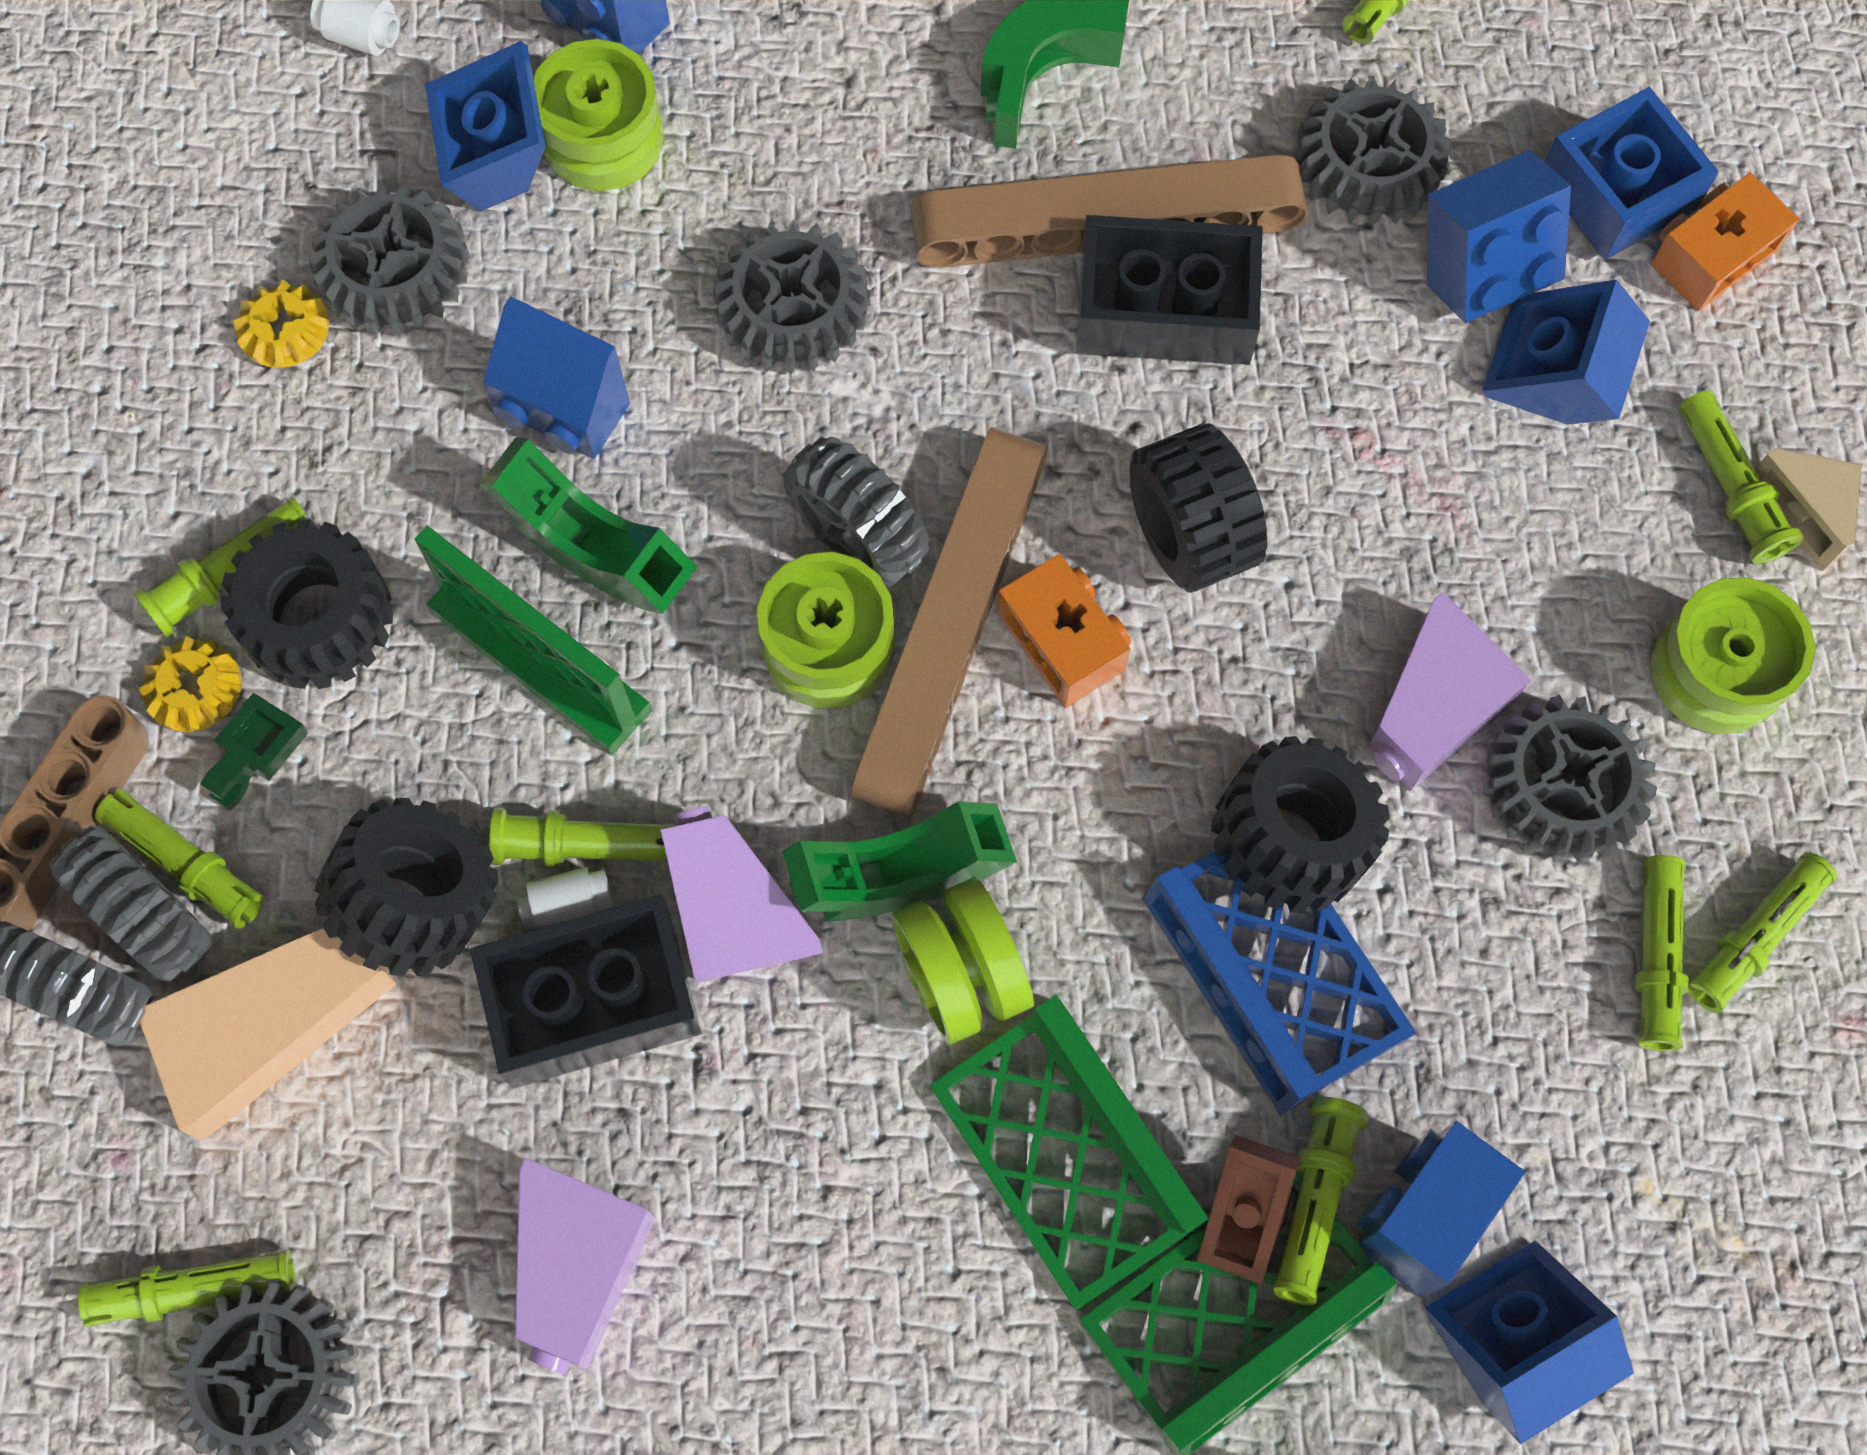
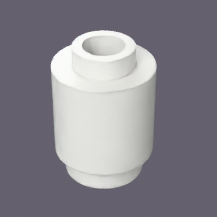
M313 0L310 11L311 25L315 30L320 31L326 40L374 56L380 55L386 48H391L397 40L400 21L398 16L395 15L393 4L389 0Z
M587 867L528 882L526 884L528 896L517 898L525 932L615 907L604 869L589 873Z

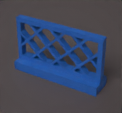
M1214 851L1182 869L1176 866L1157 876L1142 899L1277 1112L1282 1116L1301 1105L1309 1097L1407 1041L1417 1032L1332 904L1327 909L1317 912L1309 906L1315 915L1312 933L1280 924L1284 903L1277 910L1272 908L1270 920L1237 911L1241 894L1240 888L1244 882L1238 876L1229 878L1223 869V866L1228 861L1226 856H1216ZM1205 874L1231 880L1232 885L1227 908L1204 901L1192 881ZM1216 919L1224 921L1223 929ZM1234 924L1267 934L1262 962L1238 954L1231 943ZM1324 930L1326 931V933L1328 934V936H1329L1330 938L1323 936V935H1324ZM1277 937L1310 947L1305 974L1272 965ZM1321 950L1343 957L1351 969L1348 987L1316 978ZM1251 973L1259 975L1258 982H1256ZM1269 978L1302 988L1297 1016L1283 1013L1273 1008L1266 997ZM1360 984L1365 990V992L1359 991ZM1313 991L1345 1000L1340 1029L1308 1020ZM1356 1005L1378 1010L1392 1032L1379 1040L1352 1033ZM1287 1028L1294 1030L1293 1037L1291 1036ZM1305 1033L1338 1043L1334 1066L1318 1076L1302 1053ZM1349 1046L1361 1049L1347 1058Z

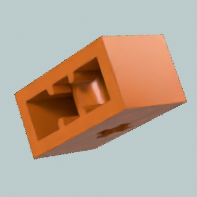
M1751 172L1731 187L1726 182L1718 185L1701 202L1698 212L1690 218L1685 213L1680 214L1663 229L1658 237L1662 245L1650 265L1698 311L1702 310L1776 253L1800 220L1794 212Z
M1059 553L1000 589L997 615L1063 706L1067 708L1126 670L1131 649L1129 647L1131 639L1119 618L1114 614L1106 616L1094 600L1096 597L1095 589L1084 571L1079 567L1071 569ZM1061 622L1064 627L1058 630L1057 624ZM1077 626L1079 629L1077 633H1074L1071 628Z

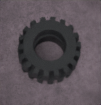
M1202 423L1133 452L1132 460L1130 461V489L1139 524L1156 560L1166 574L1181 589L1183 588L1189 593L1196 592L1259 566L1264 561L1267 549V527L1262 501L1244 459L1221 430H1218L1213 424Z
M298 519L297 528L289 529L286 523L282 522L272 526L273 535L263 539L261 534L258 533L248 541L253 548L247 554L238 550L231 560L237 569L236 572L224 574L221 585L228 595L220 597L221 610L228 618L225 623L230 633L259 669L262 668L268 677L281 683L285 678L293 688L300 689L306 688L308 680H312L318 689L332 687L331 678L338 675L346 682L356 677L352 668L360 662L368 668L377 659L372 652V648L375 645L385 647L389 634L383 625L393 624V610L388 601L392 600L389 589L366 549H363L359 540L349 532L342 535L337 525L325 521L318 530L312 519ZM314 585H331L338 588L334 602L318 619L296 626L280 624L283 608L291 597L299 591Z
M1297 736L1284 737L1279 745L1272 740L1262 745L1256 754H1251L1222 794L1215 807L1218 811L1212 818L1211 831L1219 834L1213 842L1216 856H1226L1228 860L1223 866L1224 871L1230 879L1238 876L1244 882L1240 889L1248 896L1252 897L1257 892L1265 897L1264 905L1276 910L1282 903H1285L1290 913H1304L1309 906L1315 912L1327 909L1333 901L1338 903L1345 897L1381 855V848L1387 842L1390 831L1384 826L1390 818L1388 805L1378 802V799L1383 794L1378 782H1369L1365 777L1369 770L1360 761L1353 764L1346 759L1347 751L1337 745L1332 750L1324 748L1323 740L1309 737L1305 744H1301ZM1279 809L1288 810L1303 817L1315 829L1320 841L1307 838L1296 832L1284 820Z
M396 798L392 806L385 800L371 803L367 811L360 809L351 817L348 825H345L316 880L314 891L319 896L315 901L317 915L327 917L322 926L329 938L339 937L342 941L339 949L348 957L356 953L365 959L363 966L374 971L381 965L388 967L389 974L393 976L404 977L408 969H412L417 976L430 974L435 965L440 969L450 965L457 954L460 955L496 897L497 893L494 891V888L498 883V871L489 867L494 860L489 847H482L478 844L482 836L473 827L466 829L459 823L460 816L450 810L447 815L437 811V804L423 800L419 806L413 805L410 798ZM391 878L399 879L412 885L423 896L406 891L392 881Z

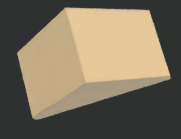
M1780 448L1772 450L1763 458L1756 467V472H1758L1762 481H1768L1771 485H1775L1780 494L1777 503L1791 528H1799L1804 537L1800 545L1822 571L1826 570L1855 542L1862 465Z

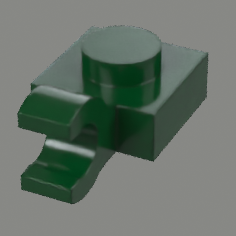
M253 692L214 739L218 748L226 754L206 773L200 785L211 792L208 796L229 811L232 810L246 793L253 773L255 772L270 781L308 734L306 728L301 722Z

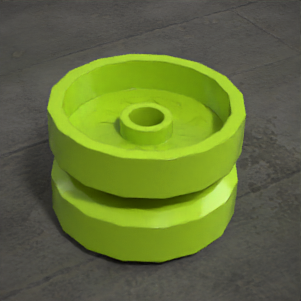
M591 39L572 42L551 53L537 68L533 79L546 147L544 156L557 176L578 188L598 192L620 189L643 178L659 160L664 143V133L652 71L639 54L621 43Z
M837 552L806 554L784 564L765 584L757 606L758 633L764 664L775 685L795 702L818 709L848 707L870 696L886 679L895 655L892 597L880 575L864 562Z
M1749 577L1721 578L1698 589L1656 639L1650 660L1653 686L1666 708L1688 726L1712 734L1745 732L1766 721L1781 704L1796 692L1810 675L1816 652L1812 626L1797 602L1776 586Z
M975 876L944 891L942 909L949 933L937 912L922 900L891 913L890 917L902 952V960L912 986L921 1004L928 1011L933 1023L948 1046L973 1036L981 1030L982 1014L974 990H976L979 998L991 1015L1002 1022L1034 1007L1032 989L1014 941L993 899L982 882Z

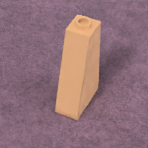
M321 928L146 1005L144 1008L146 1012L140 1024L178 1129L197 1140L204 1139L216 1132L393 988L396 982L393 975L389 974L388 967L379 965L377 970L374 971L363 966L364 958L356 953L348 957L339 949L342 944L340 938H329L325 930Z

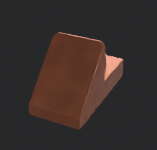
M1235 1134L1228 1149L1197 1261L1262 1285L1293 1195L1291 1189L1301 1157Z

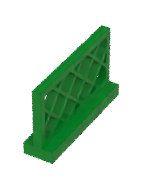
M428 525L414 538L440 588L426 603L430 613L610 755H613L652 712L650 702L624 683L619 673Z
M1056 994L1035 1008L1036 1013L929 1086L1062 1291L1077 1311L1179 1240L1199 1229L1209 1221V1218ZM1033 1033L1037 1034L1049 1052L1044 1080L1008 1074L1012 1048ZM1001 1056L998 1071L983 1069V1067ZM1056 1064L1070 1085L1053 1082ZM972 1075L997 1080L989 1117L964 1113L950 1090ZM1006 1082L1042 1089L1035 1127L999 1120ZM1051 1090L1077 1095L1086 1107L1081 1136L1044 1129ZM1093 1119L1108 1141L1089 1138ZM970 1122L988 1125L985 1142L982 1141ZM997 1127L1033 1134L1026 1173L1000 1168L993 1158L992 1150ZM1042 1136L1079 1144L1072 1182L1035 1175ZM1087 1146L1116 1152L1123 1163L1118 1192L1081 1185ZM1130 1174L1145 1197L1126 1194ZM1006 1177L1024 1181L1021 1199ZM1033 1183L1070 1190L1063 1230L1037 1225L1028 1211ZM1079 1192L1117 1200L1110 1239L1072 1232ZM1125 1201L1153 1207L1168 1231L1145 1247L1119 1242L1118 1237ZM1043 1233L1061 1237L1058 1256ZM1070 1239L1108 1247L1103 1276L1081 1291L1065 1268ZM1116 1248L1136 1252L1113 1268Z
M1298 1170L1291 1189L1297 1197L1303 1179ZM1336 1217L1328 1246L1338 1247L1354 1268L1336 1282L1320 1279L1317 1291L1322 1293L1317 1296L1316 1304L1308 1306L1296 1304L1295 1313L1284 1322L1254 1318L1256 1282L1201 1262L1189 1261V1259L1200 1252L1207 1225L1079 1320L1081 1327L1162 1434L1164 1443L1173 1455H1192L1392 1300L1397 1282L1380 1262L1373 1263ZM1289 1227L1281 1228L1279 1239H1288ZM1173 1271L1201 1274L1202 1282L1198 1310L1159 1304L1161 1280ZM1267 1272L1263 1284L1274 1285L1277 1282L1279 1273ZM1210 1276L1250 1281L1246 1317L1206 1311ZM1152 1288L1151 1303L1135 1301ZM1120 1311L1148 1314L1145 1350L1116 1347L1101 1326ZM1157 1316L1197 1322L1193 1358L1153 1352ZM1204 1323L1245 1329L1242 1354L1230 1363L1200 1359ZM1252 1330L1269 1332L1251 1346ZM1126 1360L1143 1362L1141 1380ZM1151 1364L1191 1370L1188 1395L1167 1412H1164L1148 1390ZM1199 1371L1216 1373L1197 1388Z

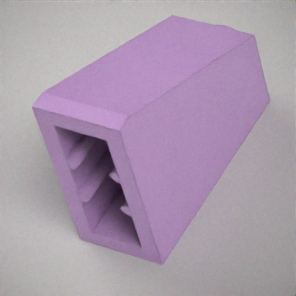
M1444 592L1434 599L1421 622L1368 745V748L1373 752V759L1382 773L1393 781L1398 782L1400 780L1410 791L1515 703L1531 681Z
M710 806L672 814L675 826L661 829V834L695 983L823 953L819 937L726 815L712 817Z
M525 1158L519 1170L515 1339L533 1346L527 1360L565 1376L571 1363L586 1370L589 1369L655 1217L646 1208Z

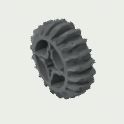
M1372 76L1366 82L1365 87L1361 88L1350 78L1342 91L1330 87L1328 92L1324 94L1322 101L1315 100L1314 104L1309 108L1305 121L1300 125L1297 136L1299 142L1297 143L1295 158L1298 164L1301 165L1300 175L1302 183L1311 184V200L1328 199L1326 204L1328 215L1339 208L1346 210L1349 224L1358 217V214L1367 215L1372 227L1380 221L1383 214L1394 224L1402 218L1404 211L1415 216L1422 209L1424 201L1428 202V194L1439 189L1440 182L1445 179L1449 168L1448 156L1451 151V139L1445 136L1447 130L1445 127L1446 119L1433 118L1435 115L1434 102L1424 104L1417 102L1419 98L1417 88L1407 94L1398 91L1396 79L1386 88L1379 87L1374 76Z
M380 183L377 194L367 197L365 193L357 188L355 203L348 205L337 200L336 211L338 216H321V228L324 233L311 235L312 248L315 253L309 256V264L315 278L314 285L319 295L324 297L329 310L337 317L343 315L347 324L351 325L354 330L365 323L368 331L377 336L385 325H389L391 331L400 337L403 324L413 322V325L423 331V317L431 313L443 319L444 308L442 301L458 302L459 291L457 285L467 283L468 272L465 265L469 263L470 258L469 250L463 240L465 235L460 223L453 219L450 209L445 206L444 202L435 204L433 197L426 190L414 196L412 190L403 183L395 194H390L388 188ZM411 234L425 238L433 244V248L420 247L419 242L410 240ZM348 271H360L362 277L370 279L368 286L358 284L348 278Z
M794 219L790 223L788 231L778 232L777 228L769 222L766 229L767 236L763 238L748 231L745 238L746 248L731 245L730 252L728 253L729 263H719L717 271L719 283H716L715 288H713L714 303L717 305L715 309L718 325L724 328L726 340L730 343L731 347L740 345L741 354L747 362L761 355L762 366L765 367L767 372L777 361L784 362L785 370L790 375L796 368V362L806 361L807 366L815 372L818 367V357L822 355L836 363L837 358L840 356L839 345L853 348L856 342V330H864L867 323L866 310H868V306L871 304L870 290L867 289L868 274L866 269H864V265H858V254L855 252L854 247L843 248L842 239L837 232L823 239L822 229L819 228L817 222L807 233L800 232L799 225ZM825 279L833 285L838 293L832 306L823 301L820 285ZM753 288L761 293L763 300V310L758 315L746 304Z
M821 436L812 445L807 444L791 461V465L782 474L785 492L791 499L792 507L801 515L802 523L807 525L815 534V539L820 540L830 552H837L860 559L880 575L885 586L892 587L899 580H904L922 563L921 559L930 551L928 531L924 528L923 518L914 511L913 502L904 496L899 489L900 485L894 483L886 475L884 469L877 467L871 461L868 454H860L853 444L843 443L840 439L832 436L829 438Z
M1560 694L1556 697H1551L1546 703L1545 708L1535 700L1526 705L1522 711V716L1516 713L1510 715L1503 724L1504 732L1496 733L1491 739L1489 749L1494 754L1488 755L1484 760L1482 771L1493 776V778L1489 779L1483 786V795L1501 798L1491 809V818H1504L1507 816L1511 818L1513 823L1506 831L1507 838L1518 837L1521 832L1531 837L1527 843L1528 854L1536 853L1544 844L1549 845L1552 862L1562 861L1568 854L1569 849L1578 864L1587 862L1593 856L1594 850L1601 857H1607L1617 849V842L1627 844L1637 835L1635 825H1642L1649 818L1651 809L1645 803H1649L1656 796L1658 787L1645 779H1648L1655 772L1656 763L1638 758L1647 748V739L1632 741L1628 739L1625 734L1631 728V719L1620 721L1617 725L1608 720L1610 704L1602 705L1594 714L1589 712L1585 696L1576 698L1569 709ZM1574 742L1583 745L1589 750H1584L1576 746ZM1533 745L1539 755L1535 762L1538 765L1540 776L1532 785L1528 786L1524 775L1523 762L1526 748ZM1561 771H1563L1564 778L1567 774L1572 775L1574 778L1586 774L1577 786H1575L1574 780L1570 784L1566 783L1563 779L1552 783ZM1609 772L1613 785V802L1609 814H1606L1600 803L1604 796L1600 791L1598 780L1605 773ZM1546 806L1555 807L1562 811L1567 818L1551 812Z
M89 826L79 836L74 835L59 848L61 852L49 862L53 878L71 896L73 901L123 950L131 955L138 964H141L159 980L174 982L184 972L188 973L202 960L201 956L212 946L211 934L156 876L103 828Z
M7 921L0 922V995L116 1047L130 1044L136 1031H141L142 1029L140 1021L146 1012L144 1010L145 1006L151 1004L155 997L148 986L52 940Z
M271 1280L266 1286L262 1297L258 1296L252 1283L241 1285L239 1305L225 1294L215 1297V1308L219 1316L217 1319L200 1312L192 1316L195 1327L202 1334L198 1340L181 1337L176 1341L177 1348L183 1352L190 1353L187 1366L175 1364L167 1370L170 1377L185 1380V1389L175 1391L167 1400L174 1407L190 1406L191 1410L181 1417L176 1427H178L181 1433H192L201 1429L193 1446V1449L198 1454L207 1455L218 1447L216 1455H290V1448L296 1455H315V1446L310 1436L312 1432L326 1440H332L335 1437L337 1430L326 1417L330 1411L348 1415L352 1410L351 1403L347 1400L338 1399L337 1396L340 1386L349 1388L358 1386L360 1382L359 1376L348 1372H341V1364L353 1361L358 1357L359 1352L358 1348L353 1345L336 1346L335 1343L346 1336L350 1326L347 1321L342 1319L330 1321L326 1324L334 1308V1305L329 1300L321 1298L310 1306L311 1289L297 1285L287 1296L284 1294V1287H282L281 1282ZM285 1319L298 1327L306 1337L313 1353L314 1367L299 1366L292 1361L289 1355V1338L283 1336ZM258 1323V1330L250 1332L249 1342L244 1352L233 1360L221 1361L224 1352L231 1342L245 1329ZM266 1366L275 1368L277 1372L293 1375L290 1379L274 1378L272 1385L262 1383L263 1386L255 1384L253 1380L237 1377L239 1373L255 1374L258 1367L267 1369ZM216 1385H227L236 1391L240 1404L239 1416L245 1417L244 1431L235 1427L223 1413L218 1401ZM310 1390L305 1403L297 1414L287 1423L270 1432L271 1420L279 1419V1412L284 1400L296 1391Z

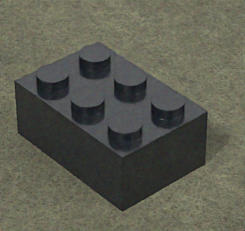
M1086 215L1081 256L1076 353L1250 365L1260 331L1263 226Z
M662 894L470 948L498 1073L512 1089L702 1035L673 921Z

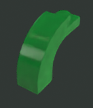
M1026 0L1002 20L989 39L983 55L980 96L988 97L985 121L995 123L994 146L1016 149L1026 94L1032 83L1044 72L1068 63H1088L1119 68L1129 0Z
M515 437L479 483L512 515L508 522L540 550L567 570L608 595L637 608L663 614L698 567L659 527L637 524L623 519L589 498L527 438Z
M961 801L954 803L914 826L889 835L854 842L800 840L782 851L790 876V885L796 896L800 912H823L826 922L881 915L900 910L920 900L927 902L943 897L944 891L947 888L974 876L980 881L1017 862L998 805L994 803Z

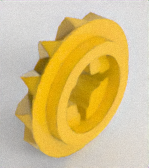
M283 279L279 286L270 289L259 285L257 295L250 301L240 300L241 313L237 319L233 320L237 342L243 352L254 362L272 368L291 367L308 360L322 347L329 332V315L322 299L313 294L306 284L300 287L291 286ZM281 309H285L291 321L284 323L282 331H279L278 340L270 323L267 322L276 321L278 313L281 312Z
M185 636L182 643L172 647L161 645L160 655L153 663L144 664L145 678L143 686L138 688L147 708L146 711L155 721L167 729L190 733L202 731L216 725L231 712L241 692L242 678L236 660L226 649L218 645L211 638L208 641H203ZM183 668L185 672L189 671L194 676L200 675L197 683L200 686L199 692L203 696L202 699L198 700L194 694L190 695L184 689L177 691L182 686L178 678L180 676L178 673L180 669Z

